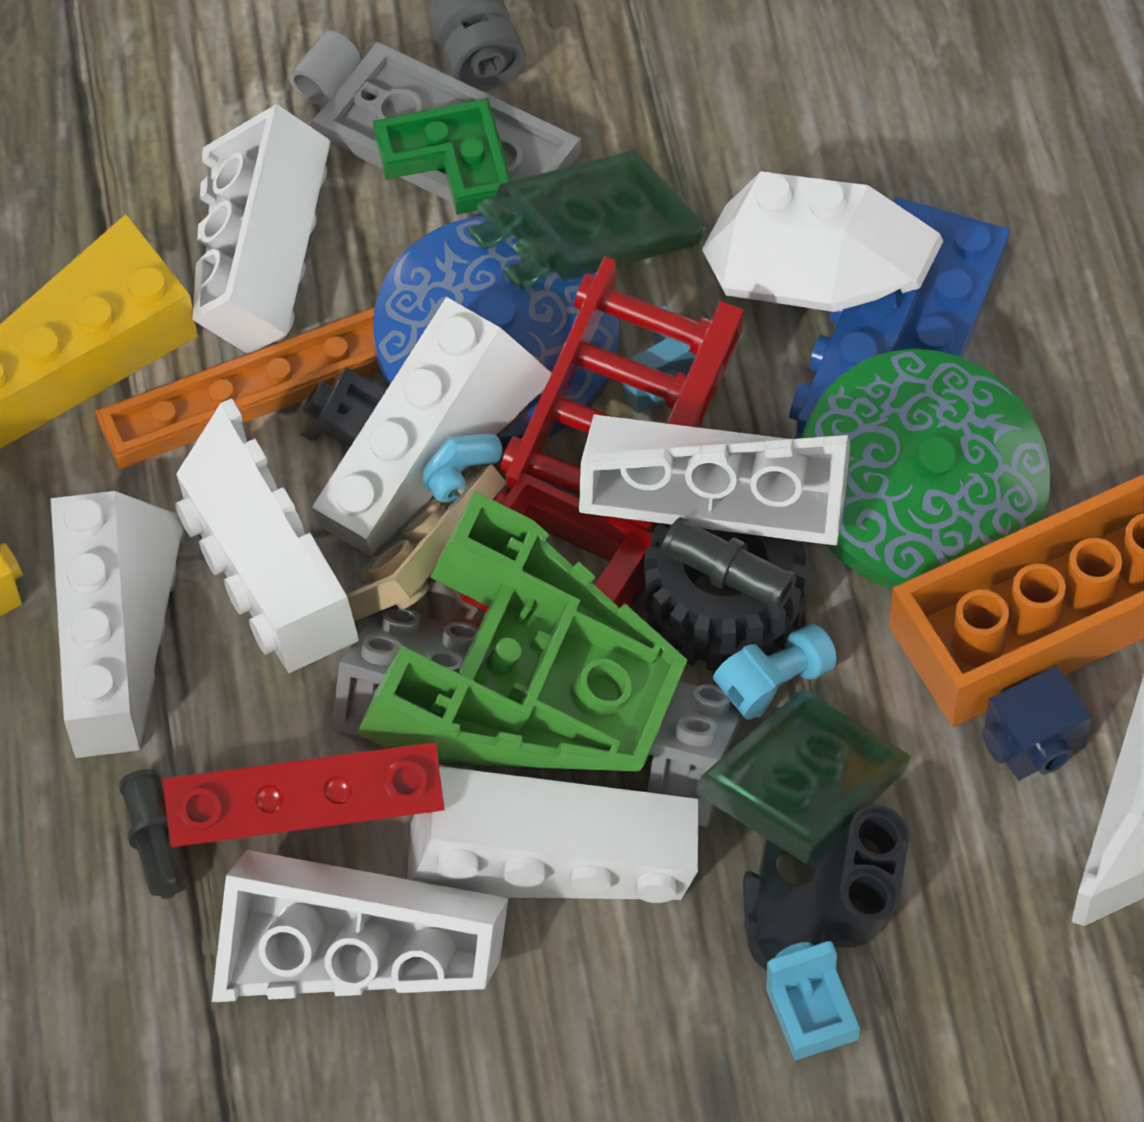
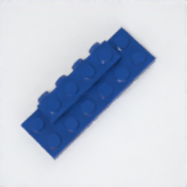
M895 196L893 200L895 204L939 232L943 243L919 289L905 293L898 289L875 301L835 312L831 311L830 323L837 325L831 338L820 335L817 339L810 361V370L817 372L811 386L800 383L792 400L789 418L797 421V433L794 439L802 437L805 425L813 409L834 381L851 367L879 354L906 349L940 351L963 358L1008 245L1010 229Z

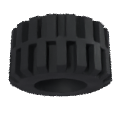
M666 524V527L657 525L651 535V547H646L644 558L645 611H648L649 626L657 633H661V636L675 649H681V655L687 659V664L694 666L699 659L707 662V670L716 671L729 657L750 644H757L766 656L774 654V646L785 649L787 637L793 632V629H799L803 618L807 571L805 566L806 553L803 543H797V540L701 528L728 542L732 538H736L747 544L748 552L797 575L794 588L787 602L781 610L775 611L769 605L744 593L734 596H718L698 588L693 582L704 575V573L673 557L663 555L662 545L672 524Z

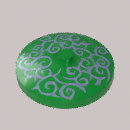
M906 349L891 351L866 359L851 367L834 381L818 401L805 425L801 438L848 435L850 454L846 494L837 546L826 545L844 564L856 573L890 590L895 586L1037 523L1044 518L1050 493V468L1045 443L1034 418L1019 397L998 377L981 366L959 356L926 349Z

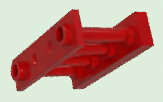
M604 256L596 275L586 273L579 286L574 301V308L580 311L523 438L513 436L505 450L500 471L506 473L507 491L510 492L516 482L518 483L522 473H525L580 495L581 468L541 453L555 421L589 434L593 415L613 417L565 398L579 366L665 399V406L673 409L667 424L701 428L742 333L744 310L720 301L712 320L702 317L700 322L634 298L614 290L616 285V260ZM603 312L689 345V352L695 354L696 357L688 375L679 371L676 376H672L590 344ZM622 518L650 533H653L659 524L657 522Z
M436 742L162 779L171 847L445 810Z

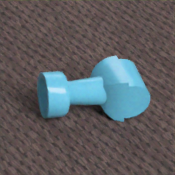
M808 624L792 632L787 637L785 650L766 656L757 644L743 647L741 651L722 663L714 673L713 679L745 719H752L763 715L767 711L778 687L796 675L810 680L833 670L836 665V651L830 637L822 628L814 624Z

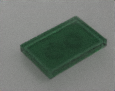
M802 689L703 773L695 793L807 864L849 825L855 814L862 808L872 804L905 773L911 756L812 693Z

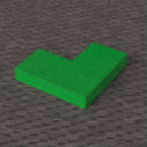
M489 98L372 121L385 180L444 168L456 215L515 203L514 187Z

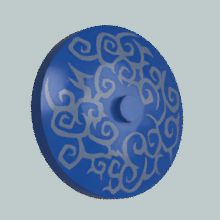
M473 217L452 222L426 234L403 252L393 264L381 285L376 300L373 318L374 349L380 373L387 387L390 386L446 297L503 329L552 373L580 311L574 308V301L579 286L586 273L596 275L599 266L586 251L562 233L534 221L516 217ZM603 312L590 344L617 354L619 318ZM579 366L565 398L591 408L600 397L609 378ZM540 395L519 413V418L501 435L499 433L496 435L502 447H507L513 436L523 438L541 398ZM555 421L548 437L568 426Z

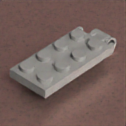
M325 31L291 71L289 76L291 85L304 99L316 105L326 104L309 126L330 139V144L382 168L374 137L372 121L489 98L514 187L515 203L472 212L480 217L507 216L530 220L581 154V138L379 42L375 43L361 61L359 51L348 38L334 31ZM444 168L400 177L453 203Z

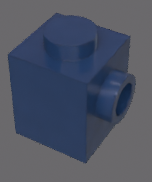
M1055 666L990 698L982 735L991 756L1000 764L1006 762L1019 781L1038 771L1041 774L1052 773L1064 766L1074 753L1086 748L1092 715L1058 666Z

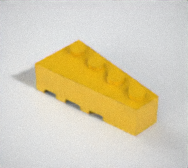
M126 214L0 324V449L198 337L195 321L192 320L193 308L190 294Z

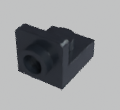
M347 367L329 384L321 379L308 396L302 408V411L310 417L301 435L312 441L323 431L350 448L385 394V391Z

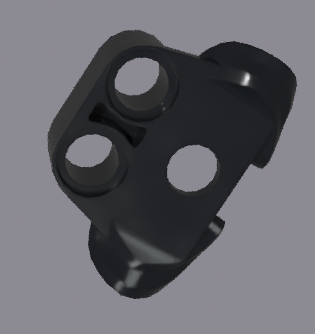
M778 780L770 787L754 821L755 828L766 831L759 874L746 871L743 878L744 926L752 957L761 968L767 971V963L770 960L774 959L783 949L797 943L809 942L815 946L831 941L834 947L853 948L869 944L895 912L900 899L909 844V830L904 819L896 811L881 805L864 807L853 817L847 813V804L834 794ZM860 838L874 842L882 854L869 851L861 843ZM787 853L802 856L812 869L811 880L801 885L785 881L777 870V859ZM849 898H857L863 901L870 908L872 914H864L858 911L851 904Z

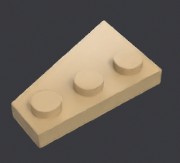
M492 464L464 475L466 487L465 490H458L460 496L456 500L440 502L434 498L401 529V534L406 540L394 544L380 556L372 557L357 572V575L364 583L358 589L346 594L354 621L397 605L399 609H405L424 596L430 588V584L426 579L433 572L455 524L474 491L493 500L507 483Z

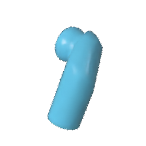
M491 433L454 435L447 438L423 469L425 489L432 491L434 497L440 502L456 500L460 496L458 490H465L466 487L465 479L460 474L466 466L493 465L500 460L502 444L499 438Z

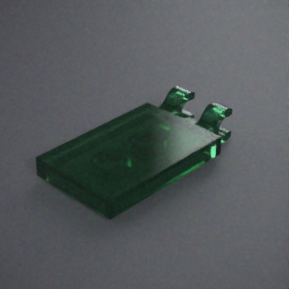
M636 150L501 183L495 197L487 198L479 202L477 206L478 211L487 220L481 224L470 226L467 232L483 249L495 247L513 233L519 241L514 243L512 249L522 260L516 264L505 266L503 273L518 289H525L537 283L546 273L553 269L564 281L583 277L586 273H597L604 256L616 260V267L698 245L707 226Z

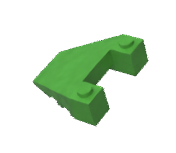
M474 491L455 524L430 578L488 606L459 672L456 673L401 646L382 678L357 734L387 749L436 742L439 764L640 771L647 759L687 659L630 607L624 604L619 608L592 583L595 576L580 562L573 566L548 544L546 540L549 534L534 520Z

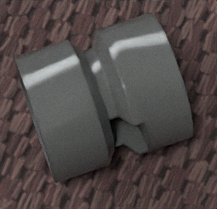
M434 0L430 7L429 18L438 41L444 49L445 58L455 79L480 91H486L509 82L520 72L525 64L526 53L516 29L510 21V15L503 0Z

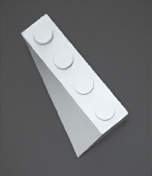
M277 104L206 145L202 151V163L211 168L210 178L207 176L201 181L200 199L209 205L208 216L198 224L197 241L206 246V253L196 263L192 320L247 354L273 342L280 341L288 334L294 323L295 313L293 307L298 284L306 270L304 257L309 235L312 233L317 220L315 208L320 187L327 175L325 164L331 140Z
M446 297L312 506L319 527L370 557H374L431 502L430 498L433 496V492L427 491L424 487L423 469L447 438L454 435L491 433L497 435L499 433L501 435L519 418V413L538 395L542 396L551 372L503 329Z
M231 398L220 403L176 475L184 499L176 502L175 506L190 537L198 534L202 536L203 539L199 541V544L212 573L216 576L224 572L228 577L224 579V584L236 611L240 615L247 611L251 613L253 618L249 619V624L262 652L266 655L275 651L287 672L291 673L358 642L359 638L346 593L311 533L305 534L295 506L284 487L277 489L274 479L266 466L268 464L267 458L256 439L247 442L242 426V415Z
M593 415L581 460L579 513L673 524L677 518L682 517L689 523L704 529L837 546L846 494L850 454L848 435L786 439Z
M116 491L51 498L64 723L75 758L138 751L141 749L155 680L154 667L158 648L162 646L166 627L164 618L169 594L174 588L177 573L176 560L180 542L183 543L185 528L178 514Z
M246 850L226 875L212 1002L236 1001L239 996L267 995L268 999L295 998L298 993L335 992V996L361 995L364 990L396 989L397 993L485 989L500 962L508 898Z

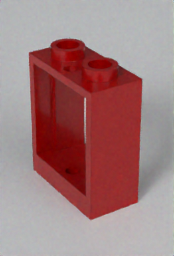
M522 473L518 483L516 482L510 492L504 490L497 496L496 502L534 520L546 532L609 561L595 586L619 608L624 604L630 608L633 606L645 587L644 558L646 547H651L652 533L618 517L579 513L580 499L525 473ZM461 593V601L484 612L487 611L488 606Z

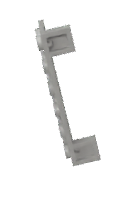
M393 606L374 613L358 635L359 641L351 645L339 662L331 730L365 738L357 734V731L382 678L401 646L458 673L479 627L468 622L448 623L421 616L416 610L409 607L399 609L398 606ZM679 681L649 751V754L653 755L647 793L698 799V825L708 828L714 815L724 757L744 717L719 686H696Z

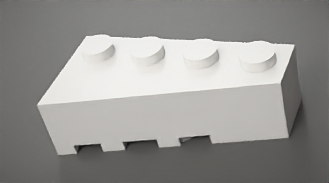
M439 766L445 810L415 814L410 823L408 880L500 897L641 899L651 903H663L671 900H681L698 872V799Z

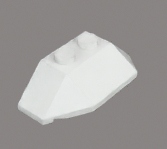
M760 171L726 204L702 251L727 296L835 312L878 300L898 289L902 293L919 289L943 240L939 232L869 185Z
M1144 675L1078 891L1072 922L1086 926L1144 898Z

